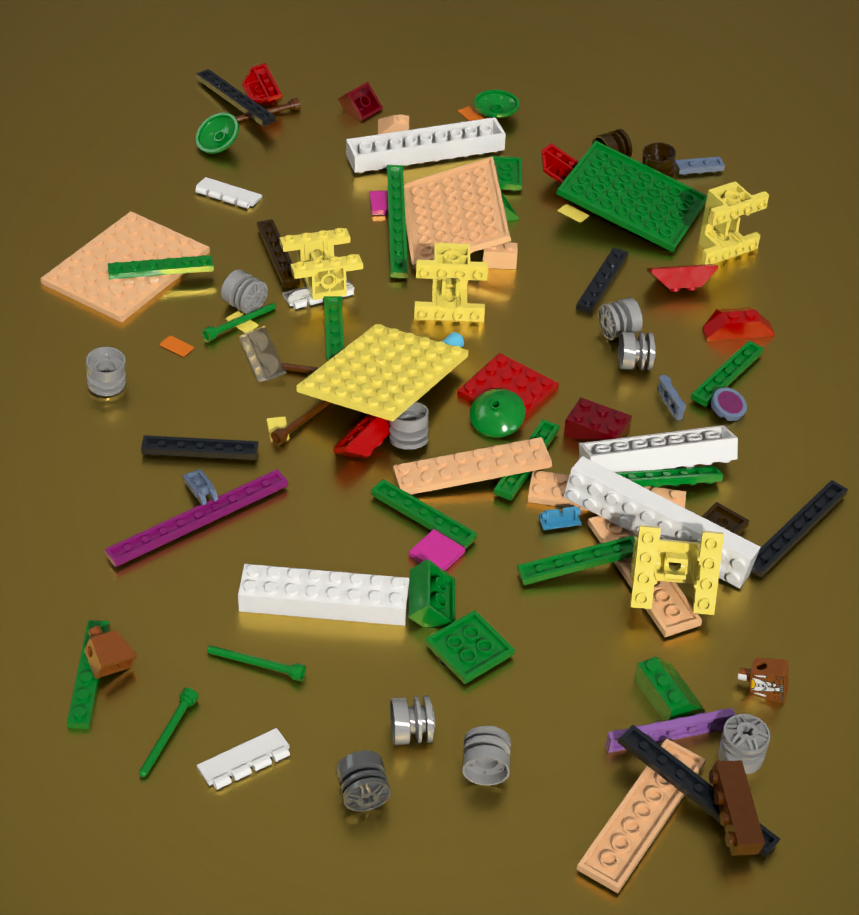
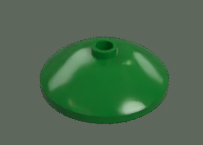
M486 90L475 97L474 106L484 116L506 118L518 111L520 101L514 94L504 90Z
M217 113L207 118L200 125L196 133V144L199 149L208 154H215L229 148L239 133L237 119L230 113Z
M492 389L482 393L474 400L470 408V420L474 429L480 434L491 438L505 437L517 431L524 422L526 414L522 399L516 393L506 389Z

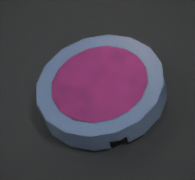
M728 387L720 388L712 396L711 406L721 418L725 417L728 421H737L747 411L745 399L734 389Z

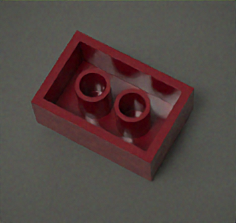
M580 397L565 420L564 436L582 443L625 438L630 432L632 416Z

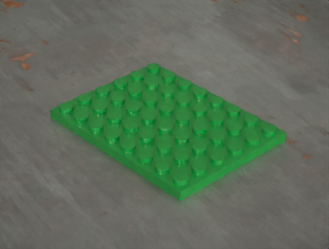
M598 141L592 144L556 192L562 198L671 252H674L707 200L706 194Z

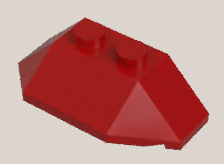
M263 63L251 67L250 72L242 83L246 95L259 105L268 106L281 102L283 98L282 93L267 64Z
M552 143L541 151L543 172L561 184L579 162Z
M718 265L647 268V272L671 292L680 291V288H686V290L690 291L696 290V287H702L718 269Z
M751 307L716 309L702 328L707 341L775 335L770 322Z
M370 414L366 415L333 447V452L353 458L369 457L373 453L372 451L381 445L388 436L389 420Z

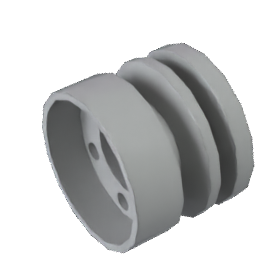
M237 269L225 279L221 289V298L225 303L248 314L263 306L267 298L268 287L265 282L252 277L251 274L241 269Z
M629 297L617 302L606 303L599 308L600 327L607 339L619 338L621 332H634L635 334L641 331L643 325L642 314L638 303L633 298Z
M621 332L618 346L619 368L632 370L635 362H637L639 370H643L644 364L646 370H652L656 354L653 333L648 332L645 336L643 332H640L636 340L634 332Z
M99 347L87 355V386L90 391L101 396H113L120 393L126 385V361L124 354L116 348Z
M415 402L393 422L389 421V440L393 446L401 449H417L427 444L428 408L425 405Z
M423 695L422 706H420L418 696H414L412 707L408 706L406 697L391 698L390 719L393 744H409L410 736L413 733L417 743L422 742V733H424L427 743L432 742L435 730V715L430 696Z
M738 714L729 718L723 727L718 747L719 760H742L746 775L759 770L764 762L766 750L770 742V730L766 723L750 714Z
M479 726L469 730L464 737L462 765L464 777L478 785H497L504 782L510 774L511 739L509 734L494 726Z

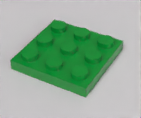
M476 610L425 638V644L464 684L515 654V649Z

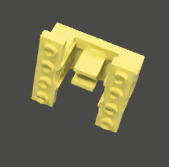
M736 181L708 190L698 243L704 249L701 258L702 265L714 264L758 249L761 235L754 232L742 236L738 232L741 219L739 216H749L751 213L766 209L769 194L766 191L751 195Z
M346 228L279 237L283 252L297 250V263L291 264V272L294 279L304 278L312 300L324 299V296L347 295L346 271L363 269V262L359 254L334 257V245L350 243V235Z
M435 243L434 260H417L416 278L433 279L432 302L415 301L414 319L484 322L485 304L467 303L468 280L487 281L488 262H471L470 244Z
M639 525L638 537L634 538L630 574L632 581L630 606L652 609L654 584H657V581L692 584L695 590L693 613L714 615L724 533L702 530L701 543L660 539L661 528L659 526ZM669 562H674L678 564L676 566L669 565Z

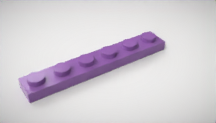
M733 708L719 709L714 712L698 713L694 716L678 717L674 720L658 721L643 726L637 725L636 727L656 743H661L666 738L675 740L723 730L726 721L736 714ZM617 729L608 732L606 741L608 753L626 750L618 741L628 729Z

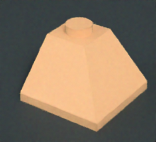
M393 115L378 119V134L409 130V116Z

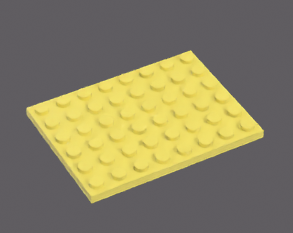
M375 324L296 385L297 392L393 422L468 357V350L462 349L459 346L448 345L441 341H434L427 337L416 336L413 333L402 332L395 328L384 327L381 324Z

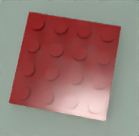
M499 353L457 390V396L473 403L479 395L492 389L510 390L522 399L526 412L525 419H527L559 388V383Z

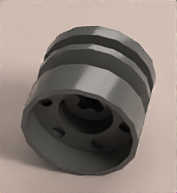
M366 750L357 751L345 756L338 762L336 775L341 786L344 805L348 809L360 812L373 810L383 805L389 799L391 788L385 775L383 760L378 753Z

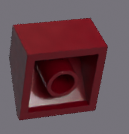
M369 82L338 99L345 113L359 121L383 109Z

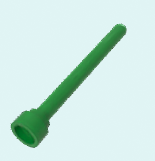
M274 303L268 304L218 327L208 326L202 329L203 338L207 342L215 340L219 333L274 310L276 305Z
M215 646L207 647V653L286 673L289 677H292V680L301 682L305 676L306 665L296 663L290 666Z
M184 688L179 695L180 704L139 770L140 777L148 775L186 709L195 705L199 698L195 690L191 688Z

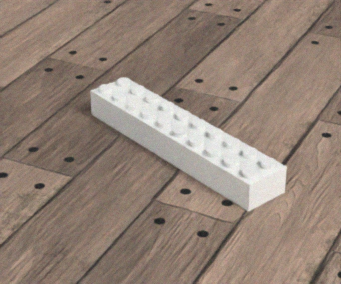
M494 117L346 139V156L354 173H362L364 171L387 168V165L407 166L416 163L502 151L505 149L506 134Z
M583 456L571 469L564 498L637 536L639 525L659 526L661 528L660 539L701 543L702 530L723 532L724 538L719 578L740 589L750 575L760 546Z

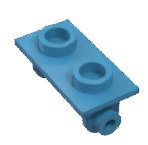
M576 506L562 508V512L559 509L544 510V512L538 515L543 530L582 524L578 516L581 514L580 507Z

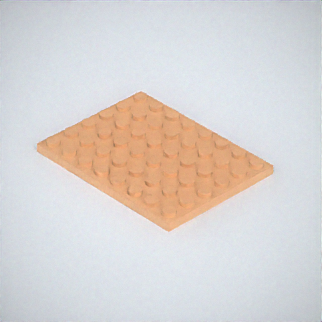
M493 157L404 183L406 228L411 263L414 270L416 269L417 260H434L435 243L470 244V253L511 241Z
M130 211L41 277V284L122 323L182 274L109 280L108 263L202 256L210 253V248Z

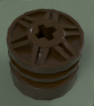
M616 129L598 135L592 140V144L598 141L630 158L632 156V143L628 134L623 129Z
M655 142L645 146L642 163L671 178L674 177L676 159L674 147L662 142Z

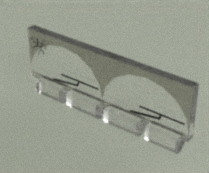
M265 326L240 336L239 339L258 381H267L286 374Z

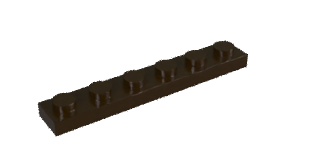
M273 219L257 222L258 231L282 286L300 285V279H294L291 272V264L293 263L288 252H283L279 239L281 236Z

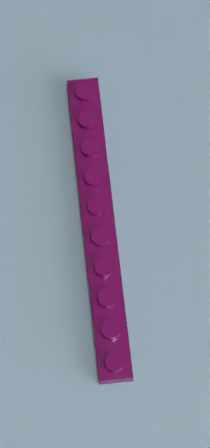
M276 469L218 496L217 501L209 500L203 506L194 507L106 548L105 555L117 567L287 487L288 480Z

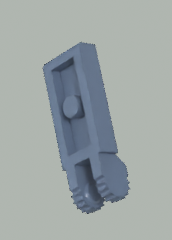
M665 374L660 375L658 380L660 384L657 386V391L674 419L681 420L686 410L685 402L681 400L677 390L671 385L672 380Z
M201 469L182 475L185 484L194 496L198 497L202 506L207 504L205 496L210 494L213 501L218 500L213 484Z

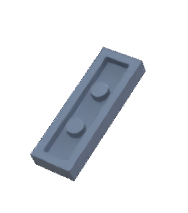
M721 157L675 160V168L678 174L683 175L724 171L725 167Z

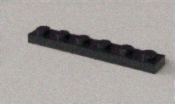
M612 248L577 302V310L589 314L594 312L627 260L629 252Z
M144 435L141 454L257 460L259 443L258 441Z

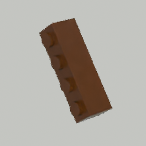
M742 760L716 761L713 768L709 771V782L713 784L715 791L714 801L719 806L720 823L724 826L726 833L725 843L730 848L731 856L759 854L765 841Z

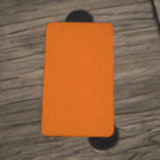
M470 106L458 110L469 121L485 119Z
M168 336L159 344L182 357H185L194 349L193 346L173 336Z

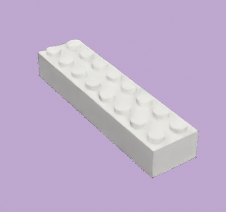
M724 425L579 443V459L583 456L613 472L675 469L681 466L694 467L696 464L711 465L713 462L728 463L731 460L737 459L738 438Z
M244 564L238 592V606L240 612L405 626L409 578Z

